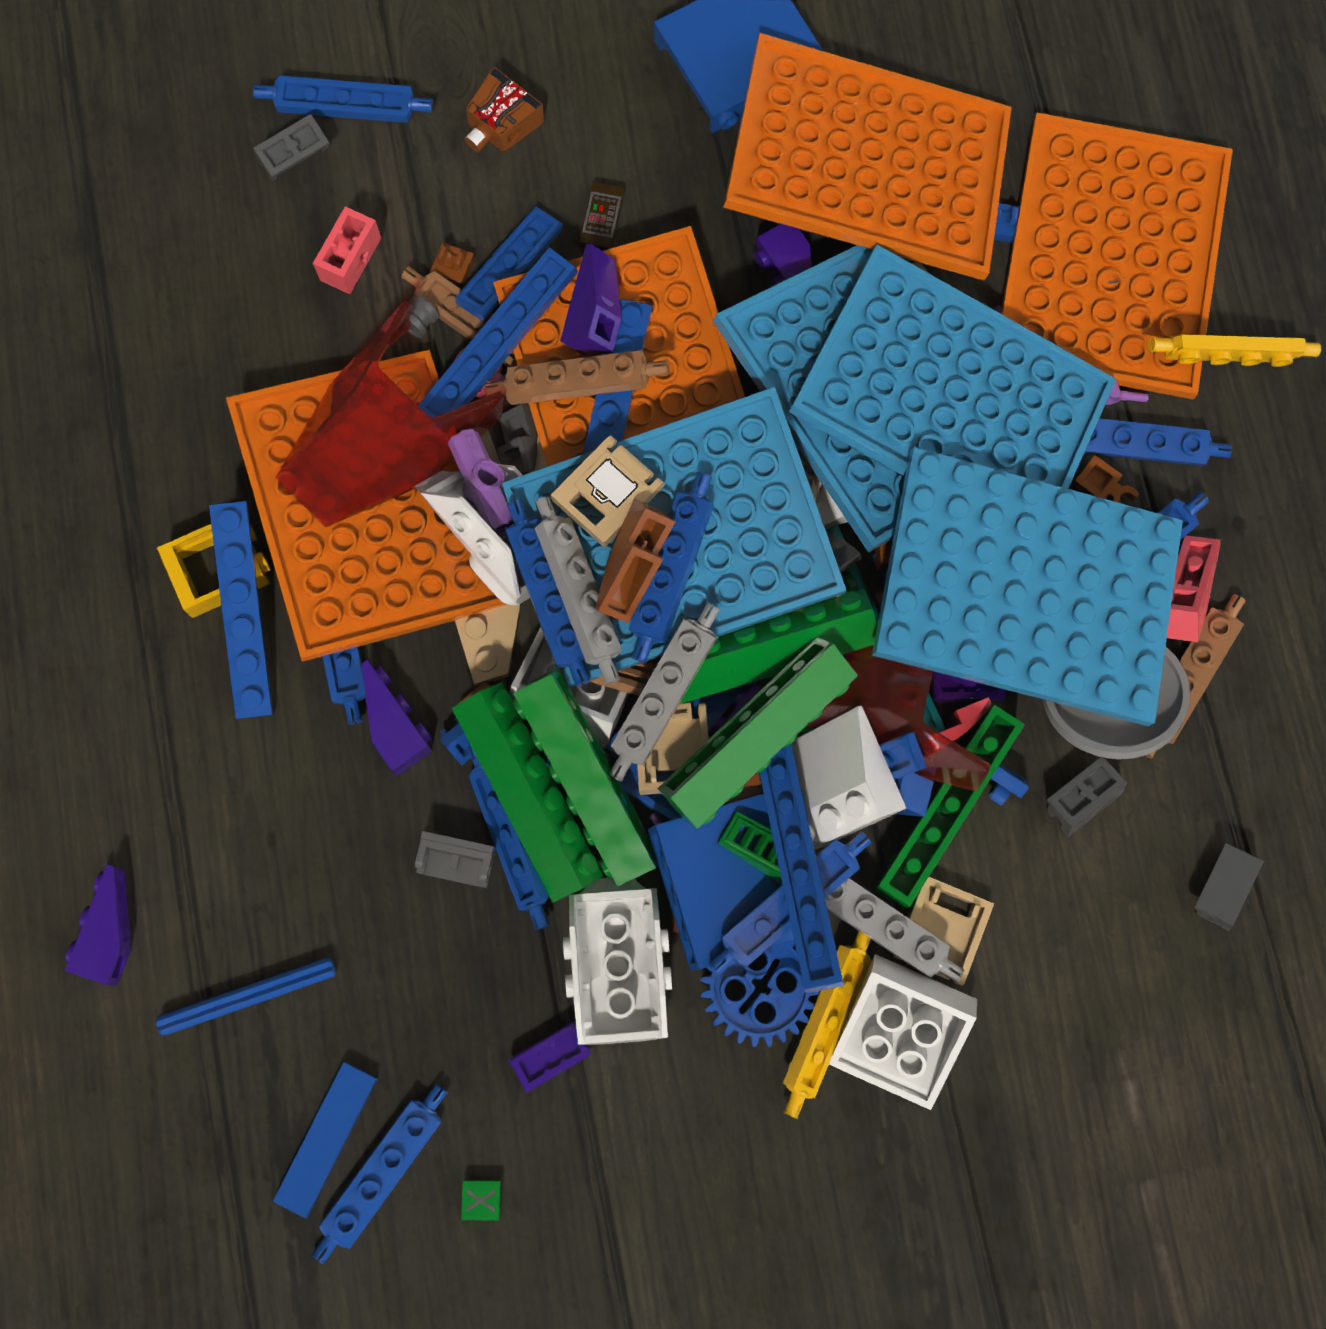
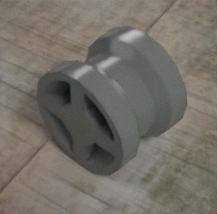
M413 295L409 299V306L396 314L399 323L418 338H423L427 333L426 328L428 325L436 323L440 317L436 309L418 295Z

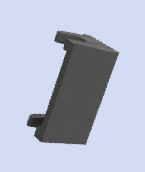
M310 114L255 146L253 149L257 161L261 167L265 168L270 180L274 181L278 178L279 174L316 152L328 149L330 144Z
M1100 757L1047 799L1049 804L1048 814L1051 818L1056 816L1062 823L1061 830L1069 837L1120 797L1124 792L1127 782L1104 757Z
M422 831L415 862L416 873L488 889L496 849L494 846Z
M1225 843L1194 907L1197 910L1195 914L1229 931L1233 927L1264 861Z

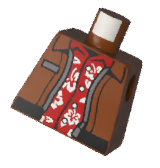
M494 67L467 106L468 123L472 130L464 140L477 153L488 142L501 151H507L544 122L543 105Z

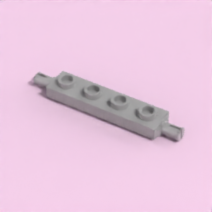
M543 497L535 502L543 520L535 527V531L586 663L599 665L605 685L612 684L620 680L612 661L622 652L620 643L609 615L596 609L599 589L571 517L556 516L550 497Z
M707 602L697 621L683 619L611 745L619 757L610 771V776L623 781L632 763L639 765L646 763L718 638L710 629V626L721 610L718 607Z
M850 878L825 898L827 909L925 976L932 978L933 975L940 971L957 983L961 979L957 974H964L963 968L947 959L951 946Z

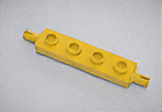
M1179 335L1169 338L1151 337L1148 341L1149 352H1165V359L1179 360L1181 364H1192L1205 360L1210 361L1212 365H1222L1231 361H1240L1243 366L1271 362L1272 366L1281 367L1292 364L1294 358L1319 356L1321 345L1318 342L1306 343L1305 338Z
M858 931L852 946H839L837 955L844 986L821 990L815 1007L783 1081V1084L792 1091L783 1113L798 1119L805 1098L811 1099L816 1097L871 963V959L866 953L871 939Z

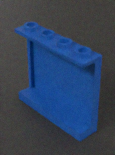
M696 0L654 22V41L659 50L666 48L710 118L709 130L711 133L719 129H729L741 119L759 33L823 51L791 0Z
M764 794L721 806L717 810L716 816L710 822L702 824L698 829L682 817L657 824L648 829L690 971L709 967V962L725 950L721 937L782 885V882L778 883L717 844L735 812H739L771 829ZM742 826L733 842L740 844L747 831L745 827ZM755 834L747 849L753 851L760 837ZM767 843L761 857L766 859L773 845ZM776 859L774 864L779 866L778 860ZM792 928L770 947L794 940Z

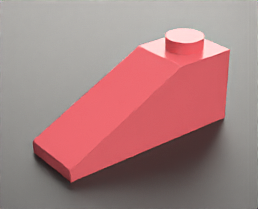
M1194 536L1184 537L1177 559L1167 638L1191 642L1199 641L1210 599L1221 544L1220 539Z

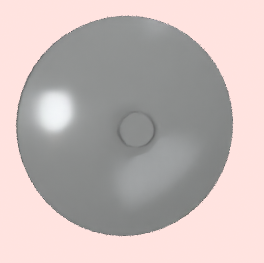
M1165 646L1156 719L1153 725L1145 726L1044 699L1043 704L1054 728L1075 747L1099 757L1131 759L1153 753L1175 737L1185 720L1189 708L1190 686L1183 666Z

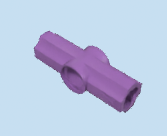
M473 429L463 430L459 434L452 436L448 441L450 450L465 481L462 488L463 493L469 502L476 505L481 518L498 536L505 535L506 529L514 524L507 507L508 501L502 486L505 477L504 472L498 464L490 460L479 433Z

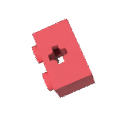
M346 206L344 207L313 262L320 281L351 294L382 239L374 219Z

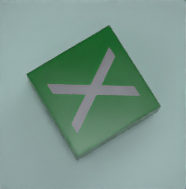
M463 1180L461 1220L499 1221L501 1180Z

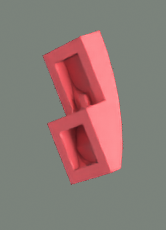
M988 697L956 710L950 716L954 727L932 735L924 742L928 754L932 755L946 748L970 730L991 706L990 698Z

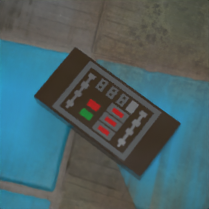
M592 181L579 238V247L585 248L587 244H592L601 251L613 248L625 196V187Z

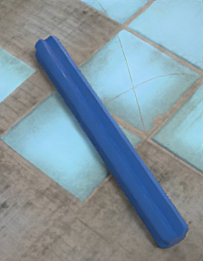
M324 958L160 1015L156 1018L157 1029L161 1035H169L332 978L336 975L334 963L331 958Z

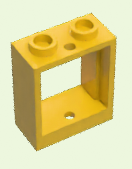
M211 524L157 547L182 608L192 618L221 606L219 589L201 597L198 596L183 561L184 558L214 545ZM250 524L252 542L257 540V537ZM252 543L257 586L259 589L270 584L266 572L271 571V568L263 552L257 553Z

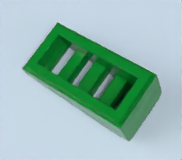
M735 812L717 844L778 883L782 882L779 866L774 864L777 855L771 829L739 812ZM743 826L747 831L740 844H737L733 841ZM754 835L759 836L760 838L753 851L748 850L747 847ZM767 843H770L773 847L765 859L761 857V854Z

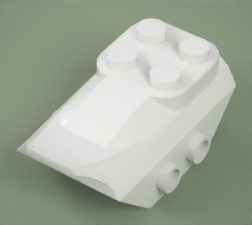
M498 464L504 472V482L523 476L515 466ZM440 471L415 485L416 489L471 553L469 562L473 571L502 602L508 605H518L530 598L506 534L498 536L481 518L476 505L466 499L462 490L465 481L460 471Z
M613 877L599 878L589 884L580 894L569 895L570 937H563L564 960L571 959L572 974L565 975L567 998L574 997L578 1044H614L667 1038L665 990H672L671 968L663 967L662 952H669L668 929L660 930L657 888L646 889L635 878L618 887Z

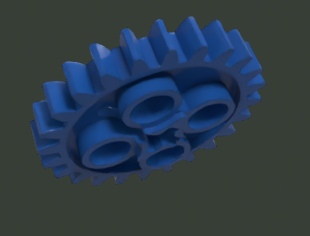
M794 940L769 947L762 953L764 964L757 971L736 961L720 975L711 966L706 967L711 972L710 977H702L699 981L708 984L709 990L700 993V997L711 998L712 1003L707 1005L704 1011H716L717 1016L713 1019L712 1024L716 1026L724 1022L726 1024L723 1030L724 1036L730 1035L735 1030L737 1031V1043L741 1044L746 1035H748L752 1047L757 1046L760 1037L763 1038L767 1047H771L773 1035H776L784 1043L786 1042L785 1030L788 1029L797 1035L799 1030L795 1022L798 1020L808 1023L809 1019L803 1012L805 1009H814L815 1005L808 1001L809 996L818 995L820 991L806 994L797 951L793 949ZM777 958L779 965L764 982V987L767 988L766 993H757L745 1013L740 1014L739 1008L755 989V986L751 983L752 979H762L772 961ZM783 971L788 972L793 978V987L786 993L781 992L776 986V978ZM732 979L739 981L743 987L742 996L736 1001L729 1000L724 992L726 983ZM765 1001L772 1008V1017L768 1022L760 1023L754 1015V1010L760 1002Z

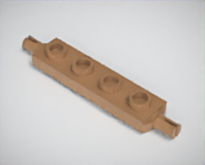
M408 266L406 271L404 270L402 273V279L416 287L414 295H418L429 302L438 312L440 320L470 341L473 340L494 314V312H491L483 322L457 305L456 296L461 292V289L436 271L424 277ZM513 351L503 362L507 367L518 366Z
M638 350L507 367L504 381L486 382L484 384L486 387L484 391L487 397L505 395L511 405L638 390L646 388L651 376L670 375V365L667 359L648 362L643 351Z
M1232 594L1224 610L1211 608L1205 618L1199 641L1191 642L1179 661L1189 681L1190 703L1185 720L1178 733L1169 742L1170 744H1174L1243 628L1244 623L1236 616L1243 604H1245V599L1240 597L1233 608L1239 595ZM1155 752L1147 754L1146 757L1152 759Z

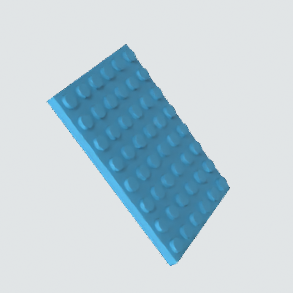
M856 245L716 314L713 323L759 391L775 387L794 443L864 547L870 552L894 538L905 476L789 412L873 249Z
M876 245L789 412L903 476L906 473L909 452L913 447L1068 489L1116 378L883 247Z
M775 387L619 441L610 451L612 453L618 446L622 445L654 473V477L647 483L648 486L657 478H660L665 483L662 490L648 505L665 512L667 515L670 513L677 492H691L697 472L712 476L705 495L714 504L709 522L666 643H653L647 661L663 656L683 619L697 621L707 602L721 609L710 626V629L719 637L847 593ZM593 451L503 482L502 485L508 503L513 501L515 506V500L520 499L527 518H540L542 522L543 520L535 502L543 497H550L556 516L570 517L552 501L551 494ZM580 495V500L574 507L596 526L605 516ZM571 518L600 591L605 569L617 536L604 548ZM609 616L622 652L612 659L616 671L642 663L632 659L639 638L628 630L631 620L629 623ZM585 660L582 662L590 681L602 677L599 665L588 664ZM562 667L568 687L575 686L569 667Z
M913 447L909 452L872 655L1145 726L1153 725L1156 719L1183 520Z

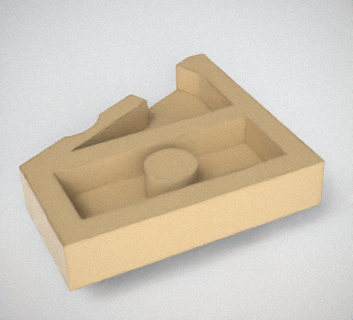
M507 604L455 620L475 687L484 682L489 683L509 676L521 604Z

